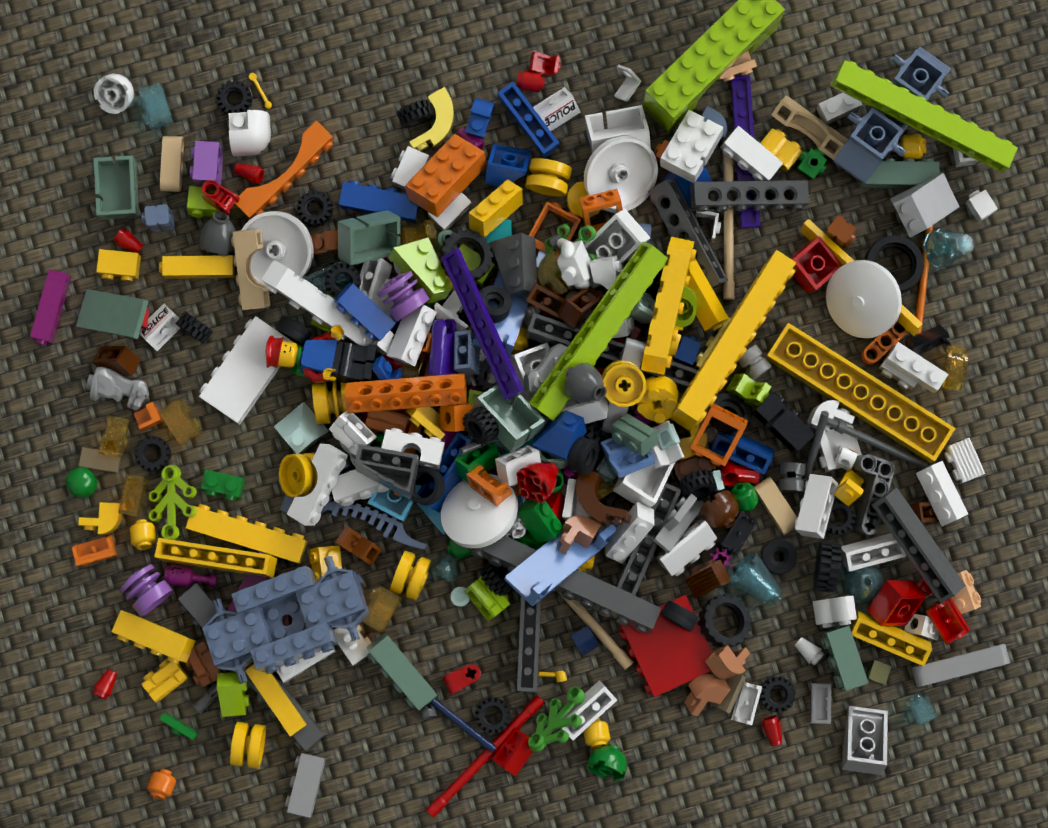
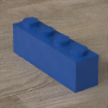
M511 82L497 92L499 101L543 159L559 148V141L514 82Z
M349 180L348 183L343 182L339 200V207L341 209L367 214L388 210L400 216L402 221L416 223L419 206L408 200L407 193H398V190L393 188L382 190L379 189V186L373 184L362 186L359 182Z
M460 431L457 432L442 456L439 473L445 481L444 494L438 502L426 505L439 513L449 492L462 480L457 475L454 460L461 455L459 448L473 442L471 437L469 438V436ZM434 479L421 486L417 492L420 497L425 498L432 494L435 488Z

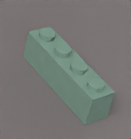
M892 158L884 159L865 184L859 181V188H912L940 174L939 162H934V159H923L922 162H915L914 159H903V161H895Z
M385 632L367 646L370 652L367 654L374 664L378 662L382 666L380 671L387 679L391 677L394 680L392 685L399 693L402 691L407 696L405 700L411 708L416 706L420 710L437 696L433 688Z

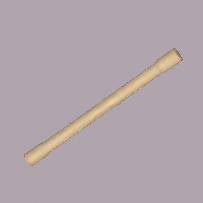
M723 153L724 182L733 181L734 159L727 157ZM727 193V198L730 201H733V194ZM728 208V211H724V273L728 281L723 284V300L735 299L733 208Z
M562 596L613 654V657L624 670L634 663L591 614L580 605V602L574 599L568 600Z

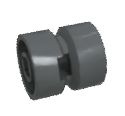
M780 463V475H782V478L779 480V490L782 492H804L805 481L802 477L805 476L806 464ZM789 474H796V478L789 477Z

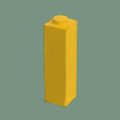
M162 256V262H159V272L162 273L165 279L235 278L234 256Z
M695 259V261L690 262L687 276H691L689 288L693 290L697 298L696 316L705 331L711 329L717 331L724 327L723 323L729 317Z

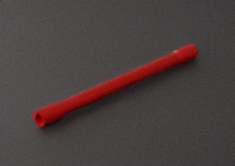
M536 695L492 742L497 746L495 751L491 753L485 749L425 810L434 818L446 806L448 801L499 750L513 728L519 729L545 702Z

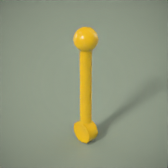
M251 73L249 75V79L254 82L256 88L258 89L262 99L265 102V108L270 109L272 107V103L267 100L264 92L262 91L258 81L256 80V74Z

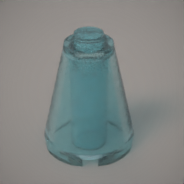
M939 228L930 232L924 241V251L926 250L928 256L926 258L936 267L950 266L968 254L974 246L970 235L945 228Z
M756 552L747 554L735 566L737 568L736 572L729 574L730 583L768 605H776L783 597L781 595L782 589Z

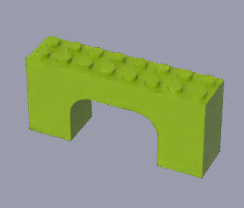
M738 0L646 89L642 104L643 109L670 134L682 122L688 110L693 111L696 109L701 96L747 50L751 55L778 29L785 9L776 0Z

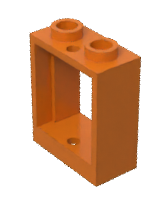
M617 189L579 198L584 226H591L589 212L616 206L617 213L623 210ZM607 222L592 225V227L598 232ZM587 230V234L591 236V232Z
M546 202L528 236L535 238L548 212L573 224L567 236V240L571 242L581 224V219L571 211L566 212L562 210V206L556 202ZM535 239L536 252L542 251L546 253L545 244ZM554 249L555 260L559 257V251Z
M713 403L690 445V449L697 456L709 458L710 462L717 466H726L748 421ZM711 417L738 429L724 457L698 444Z

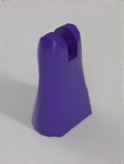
M437 319L433 322L427 374H458L454 370V332L457 331L454 319H446L445 321Z

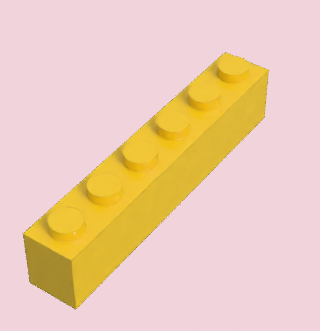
M199 504L198 507L194 506L197 513L194 517H189L186 529L301 564L308 542L303 540V535L293 533L290 536L284 534V529L274 527L273 530L267 529V524L255 521V524L247 522L248 518L237 515L235 519L229 517L228 512L219 509L216 513L209 511L210 507Z
M158 538L154 556L164 562L274 578L277 558L268 554Z

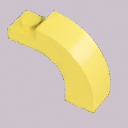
M445 87L428 96V100L435 111L436 120L429 131L410 141L411 148L422 152L431 143L435 150L450 135L454 123V110L451 97Z

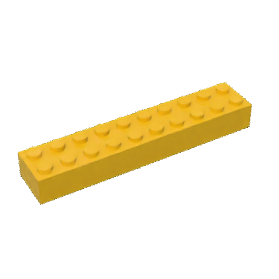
M778 250L766 261L679 400L677 408L671 414L672 417L670 419L687 430H690L693 426L697 427L703 421L707 414L705 411L715 402L716 395L722 390L727 382L726 379L736 368L737 361L746 352L747 345L754 339L757 329L761 327L767 313L775 305V300L785 289L786 282L793 276L795 261Z
M787 323L765 357L768 361L826 398L839 401V406L850 411L856 417L929 463L936 461L956 429L790 323Z

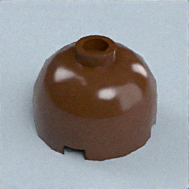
M727 490L714 495L716 499L712 502L709 500L705 502L699 511L702 520H705L712 528H730L736 522L735 519L739 513V505L734 495Z

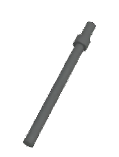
M829 417L827 419L826 425L834 428V431L840 434L850 435L920 468L925 469L928 462L847 426V423L843 421H836Z

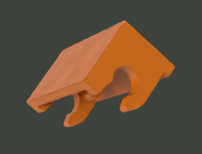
M479 465L466 474L469 486L497 507L512 494V490L507 488L508 484H501L489 475L487 471H482L484 467Z
M112 535L72 547L75 564L78 567L118 556Z

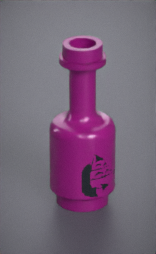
M178 565L166 566L164 580L169 582V584L190 587L193 582L207 583L209 587H216L218 575H214V573H211V576L195 574L191 567Z

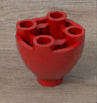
M535 462L521 468L516 473L520 494L524 498H530L536 502H545L555 489L559 473L558 467L552 462Z

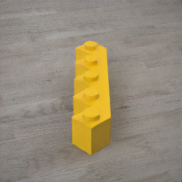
M675 237L670 239L666 254L668 259L663 267L659 292L657 293L654 306V314L651 319L648 340L643 354L641 366L643 371L664 375L666 368L671 366L672 356H669L672 341L677 340L678 330L675 329L678 314L682 315L685 304L681 302L684 286L689 287L691 276H687L690 262L695 261L697 250L693 249L694 241Z

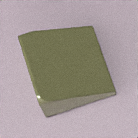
M872 660L867 679L886 685L892 666Z

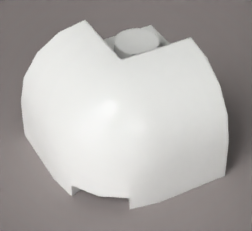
M261 110L229 113V140L233 157L256 155L267 147L271 138L269 113Z

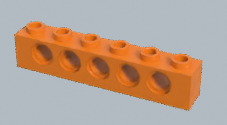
M465 373L346 383L345 402L347 413L467 404Z

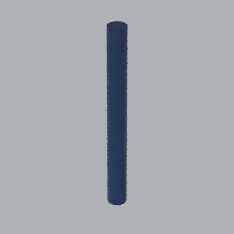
M436 698L431 701L430 704L487 750L491 753L495 751L497 746Z

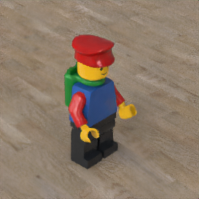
M335 325L331 328L330 332L306 340L304 349L302 346L298 347L294 342L283 341V337L275 338L270 336L265 349L266 367L278 368V366L292 368V374L308 378L313 383L339 381L342 383L372 381V366L376 359L377 345L361 346L340 342L341 334L345 333L341 325Z

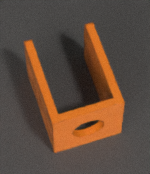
M474 404L440 406L441 431H465L464 428L466 426H463V417L472 410Z

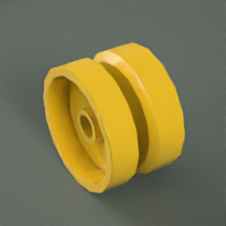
M543 158L531 159L529 171L532 175L527 176L525 187L539 194L565 197L568 184L564 181L570 179L572 168L554 160Z
M618 360L612 362L604 369L601 375L607 390L605 397L610 403L618 407L635 405L646 392L644 374L636 364L630 361ZM622 380L626 381V385L620 386L619 384H622Z
M315 453L290 454L282 459L279 467V482L287 496L292 498L307 496L314 490L318 479L316 467L312 463Z
M405 550L395 572L390 591L401 594L406 584H408L406 597L416 601L427 580L431 560L421 557L418 559L416 566L413 567L415 554Z
M236 723L231 742V765L242 766L247 755L248 767L260 769L265 746L266 725L255 724L250 733L248 723Z

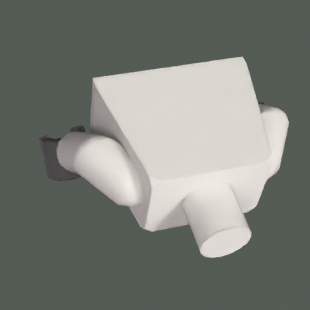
M559 234L549 238L554 249L561 248V254L557 262L562 273V279L571 287L572 292L578 289H587L590 286L588 279L592 277L589 264L591 260L583 241L580 240L572 243L561 238Z

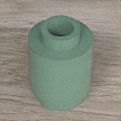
M446 229L437 233L432 239L433 247L439 251L443 242L453 231Z

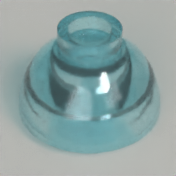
M450 555L442 557L432 568L434 577H439L443 581L455 582L457 579L456 562Z

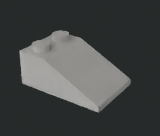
M943 172L890 198L909 237L928 229L960 207Z
M848 706L842 753V770L882 775L887 766L888 711Z

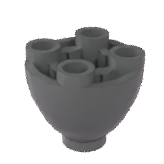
M215 213L203 225L198 240L201 250L218 253L220 256H228L229 252L235 249L231 244V238L236 229L226 213Z
M581 363L567 370V378L564 385L565 396L580 403L600 401L605 397L607 390L604 386L603 378L594 366L589 363Z

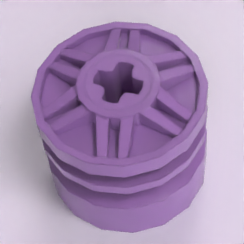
M411 270L399 274L388 281L377 293L379 298L386 294L389 295L382 301L383 304L393 301L394 305L389 309V312L395 321L404 318L430 299L423 288L412 289L418 282L417 279L408 283L407 280L413 276Z
M152 564L131 575L119 589L122 595L128 593L126 596L127 601L135 597L137 598L132 607L140 617L160 605L173 592V589L165 580L157 584L155 583L160 573L152 574L155 570Z

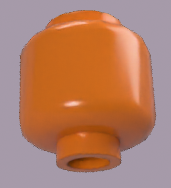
M160 769V772L152 773L147 786L151 797L165 800V798L172 795L176 779L171 776V771Z

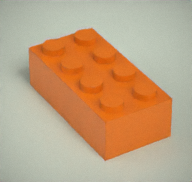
M454 134L405 185L408 200L438 218L487 166L485 152Z

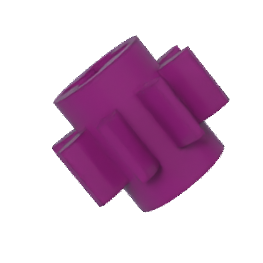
M716 548L715 555L712 553L709 554V556L712 557L714 562L715 559L718 558V555H720L721 558H725V561L722 562L724 566H732L730 563H728V559H731L732 556L726 555L727 549H725L723 552H720L719 549Z

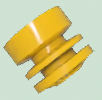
M325 382L312 384L317 425L331 423V414H335L337 419L341 413L347 411L345 402L346 383L341 382V389L338 390L337 382H333L332 391H328Z

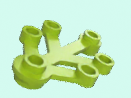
M168 465L162 470V481L155 490L149 493V500L159 503L155 509L149 512V519L159 522L162 519V512L167 507V524L163 526L161 534L165 539L175 540L179 536V529L176 526V505L187 517L192 518L197 513L194 506L188 505L176 493V485L183 490V495L188 498H194L197 490L180 478L181 471L179 467ZM167 487V494L162 499V492Z

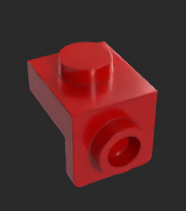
M536 51L531 52L528 71L542 73L546 77L556 75L561 66L559 62L560 56H549Z

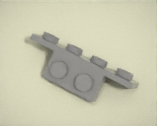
M692 493L686 499L682 497L675 505L677 509H673L666 517L668 521L653 541L669 553L705 503L702 500L698 501Z

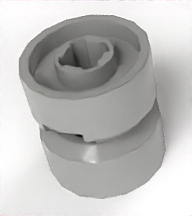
M757 345L746 350L741 359L739 358L737 361L742 368L747 369L746 374L752 380H755L772 367L766 358L761 357L762 352Z

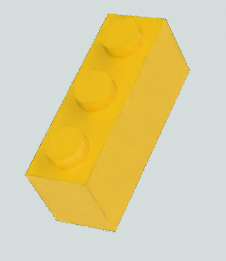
M507 179L469 212V229L480 233L482 237H486L523 205L522 188Z

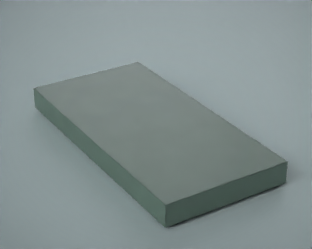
M86 289L76 327L138 339L149 301Z

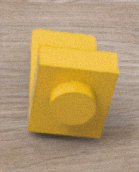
M850 469L845 472L833 495L849 506L862 495L864 490L861 488L864 480Z

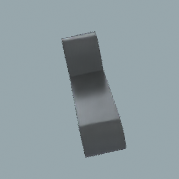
M858 455L853 467L857 472L868 475L854 528L858 534L872 535L877 532L881 518L875 509L872 512L870 511L869 505L870 503L874 504L879 498L889 492L894 475V465L890 461L873 455ZM864 459L867 461L866 468L863 467ZM882 465L885 469L883 474L880 472V467ZM876 484H878L879 486L878 493H876L875 491Z

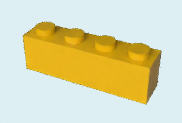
M120 610L112 629L113 633L118 634L117 639L127 643L129 640L135 642L134 646L145 650V647L151 649L150 653L160 657L162 654L167 655V660L176 664L179 661L187 663L196 642L191 638L123 610Z
M860 611L857 612V619L853 620L850 627L854 637L925 666L932 651L930 641L895 626H880L873 617Z

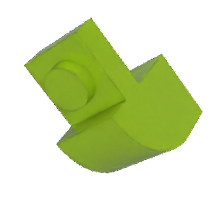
M735 374L726 391L742 398L746 404L759 407L760 403H763L769 396V390L772 386L766 382H755L746 374Z

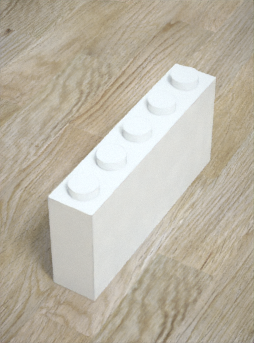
M256 316L246 323L244 327L246 330L243 335L237 336L233 343L235 346L231 352L228 350L222 358L224 362L220 367H216L211 373L212 379L208 384L205 383L199 391L201 399L239 425L281 367H266L265 349L268 338L270 336L275 338L283 337V341L293 342Z

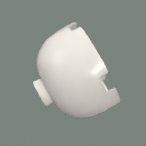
M113 73L102 77L96 82L94 97L101 104L99 105L101 109L108 113L117 114L130 106L134 98V89L126 77Z

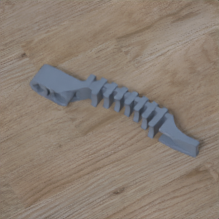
M285 494L279 510L287 513L295 497L292 498ZM329 496L328 503L322 509L321 514L330 510L332 511L331 515L334 517H338L340 509H343L341 515L344 517H348L350 510H353L351 516L357 519L359 513H362L360 519L366 522L369 515L371 518L368 523L372 526L375 525L377 519L380 520L376 527L380 532H382L385 523H389L383 534L385 538H389L394 526L398 528L392 538L393 540L426 550L428 546L410 538L405 533L403 524L398 522L397 518L393 516L389 518L388 514L383 513L382 515L378 510L371 511V508L367 506L363 508L358 503L356 505L341 506L333 501V497Z

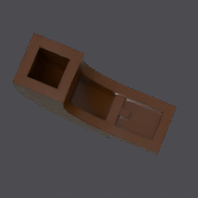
M591 471L588 475L578 473L576 481L577 497L583 509L594 521L606 527H609L610 521L618 525H623V523L630 524L632 516L627 510L608 507L600 503L599 490L603 478L598 472Z

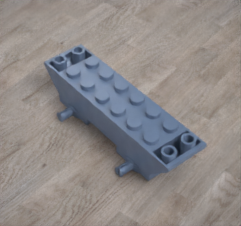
M922 47L915 50L912 56L906 60H903L897 54L892 58L891 61L900 67L899 73L892 81V84L904 87L909 90V93L915 96H922L927 101L935 92L944 99L949 95L950 92L941 87V83L951 68ZM873 107L862 118L853 111L847 117L857 125L855 131L833 161L863 184L868 181L889 152L893 150L901 157L906 152L897 143L908 125Z

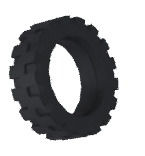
M469 229L465 231L458 230L456 233L453 232L443 242L439 250V260L449 253L456 243H470L478 250L481 258L479 267L470 271L475 282L488 272L492 265L493 252L491 253L492 248L490 244H487V239L484 236L481 237L480 233L476 231L471 232ZM441 260V266L445 269L443 262Z
M724 594L711 598L707 603L703 604L701 607L702 611L698 615L700 617L698 625L701 626L700 632L706 637L705 640L708 643H713L714 647L720 646V648L726 645L731 648L744 642L743 640L748 638V632L752 629V626H750L752 617L749 616L750 610L744 606L745 603L742 600H738V597L734 595ZM718 606L730 608L737 618V631L732 637L721 635L713 625V612Z

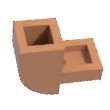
M581 515L569 518L560 532L563 535L559 540L562 543L559 552L566 555L574 541L588 549L601 524Z
M726 645L714 650L705 662L717 677L729 679L746 671L743 665L746 663L745 659L749 656L750 652L746 647L733 652Z
M704 674L690 682L688 686L691 689V693L687 696L684 703L692 715L698 716L708 701L721 704L731 689L725 679H721L714 674Z

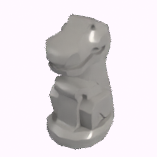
M560 343L551 347L540 364L534 370L525 373L524 387L526 391L532 392L533 395L537 392L567 349L565 345Z
M97 367L94 375L89 374L86 389L90 390V399L93 401L104 397L114 398L120 402L123 396H127L128 408L139 410L144 400L149 397L147 384L143 380L127 379L106 367Z

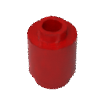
M518 72L516 86L521 88V90L539 93L540 89H544L545 78L542 77V73Z

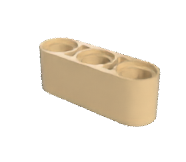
M163 136L160 171L161 191L181 192L184 156L183 137Z
M768 477L755 485L754 489L758 494L759 500L780 532L785 535L795 529L797 516L772 478Z

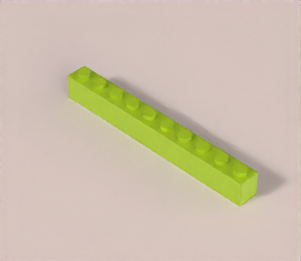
M844 60L838 66L830 84L831 87L1001 173L1010 168L1018 149L1009 140L1000 139L993 132L978 128L977 124L967 122L961 119L959 115L945 111L940 105H933L927 102L922 96H915L909 93L908 89L898 87L892 84L890 80L876 76L871 70H864L858 67L853 61Z
M642 241L529 401V404L542 415L552 421L560 415L564 405L571 399L564 394L567 370L581 363H589L592 366L596 364V360L606 350L612 337L618 333L619 327L629 317L631 310L641 300L643 293L653 283V279L658 272L663 269L668 258L657 248Z

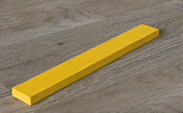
M810 219L804 222L800 232L806 238L812 240L820 236L842 265L854 261ZM903 305L901 306V312L897 321L915 336L923 324Z

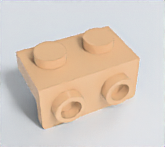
M747 50L718 79H723L725 82L734 79V74L741 72L742 75L753 72L752 68L757 67L755 59H751Z
M967 570L957 573L966 585L952 597L960 613L964 614L981 607V598L974 589L972 575Z

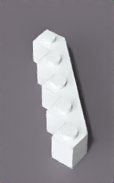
M275 260L272 262L261 279L267 284L265 287L267 290L274 294L277 292L281 293L290 300L289 304L298 310L300 307L305 309L313 316L311 319L320 325L325 323L331 328L335 325H341L345 331L344 334H341L342 340L347 338L356 345L369 346V344L375 341V339L372 341L364 334L365 330L361 326L359 328L350 321L351 317L347 313L342 314L336 309L335 306L337 304L333 301L332 297L322 293L316 286L300 278L286 266Z

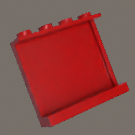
M686 595L672 601L694 614ZM666 604L660 606V608H662L661 611L663 610ZM660 611L653 630L649 634L639 633L630 625H620L622 629L619 630L623 641H628L630 646L627 648L631 659L635 658L638 663L635 668L639 676H644L646 684L643 685L648 695L652 694L653 697H656L711 671L705 660L710 656L712 650L705 640L706 637L701 634V627L698 625V622L693 630L688 632L664 618Z

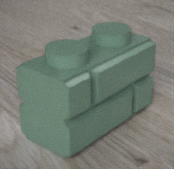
M627 413L620 420L612 424L613 440L617 444L625 445L632 453L636 452L644 456L658 443L656 430Z

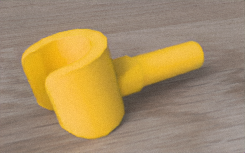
M539 671V676L556 677V682L567 681L565 671Z

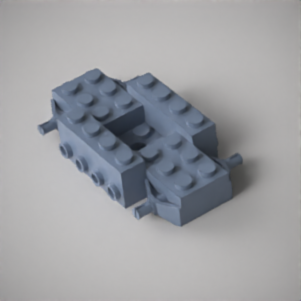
M328 556V558H324L328 570L318 582L314 571L308 566H302L231 594L237 612L225 610L221 598L213 600L216 614L202 629L214 666L221 670L235 671L240 684L248 682L244 670L253 661L256 670L270 674L278 670L277 667L283 665L289 667L296 664L298 659L303 658L307 660L315 657L317 652L322 651V653L333 650V646L338 645L333 628L347 629L352 641L359 640L360 637L356 629L357 625L370 612L356 572L335 567L332 556ZM287 615H290L293 619L289 626L283 624V618Z

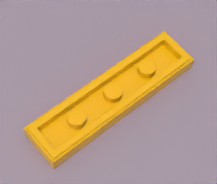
M255 664L245 670L290 737L307 725L272 673L266 674V672L256 670Z

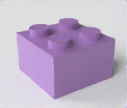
M195 141V147L192 146L191 158H194V164L190 166V177H192V181L197 187H202L203 183L208 180L216 181L221 185L224 151L219 142Z

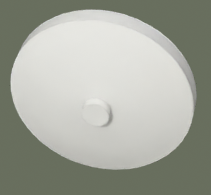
M619 136L607 140L592 153L585 167L584 186L587 195L617 189L623 209L629 211L639 206L650 195L648 191L655 186L657 180L658 163L655 154L647 144L635 137ZM616 206L603 209L608 212L617 213Z
M280 211L264 212L251 218L242 230L261 228L263 248L254 254L251 261V272L254 278L260 284L267 286L261 279L274 260L291 269L300 278H303L311 267L314 253L311 236L304 224L296 217Z
M856 260L843 265L832 275L826 290L827 308L832 319L843 331L855 337L873 338L883 334L896 323L901 312V292L895 278L883 266L872 261Z
M489 474L497 481H499L497 475ZM465 480L461 481L449 492L443 502L441 523L444 531L453 542L466 548H482L497 542L510 530L518 513V499L511 486L507 487L512 490V494L496 507L472 489Z

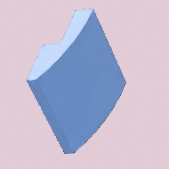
M613 438L600 442L604 454L618 478L655 464L654 457L650 452L644 456L636 452L632 453L625 445L617 444Z

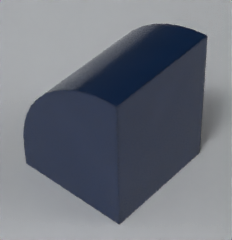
M588 626L571 635L582 656L599 647Z

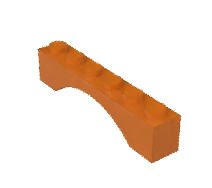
M316 120L303 133L299 153L288 170L268 184L246 188L238 196L240 200L235 205L249 219L264 213L263 210L268 205L272 206L278 200L277 196L282 191L284 193L288 191L292 186L291 183L296 178L300 179L305 174V169L309 165L313 166L320 159L319 155L323 151L327 152L332 148L333 136Z

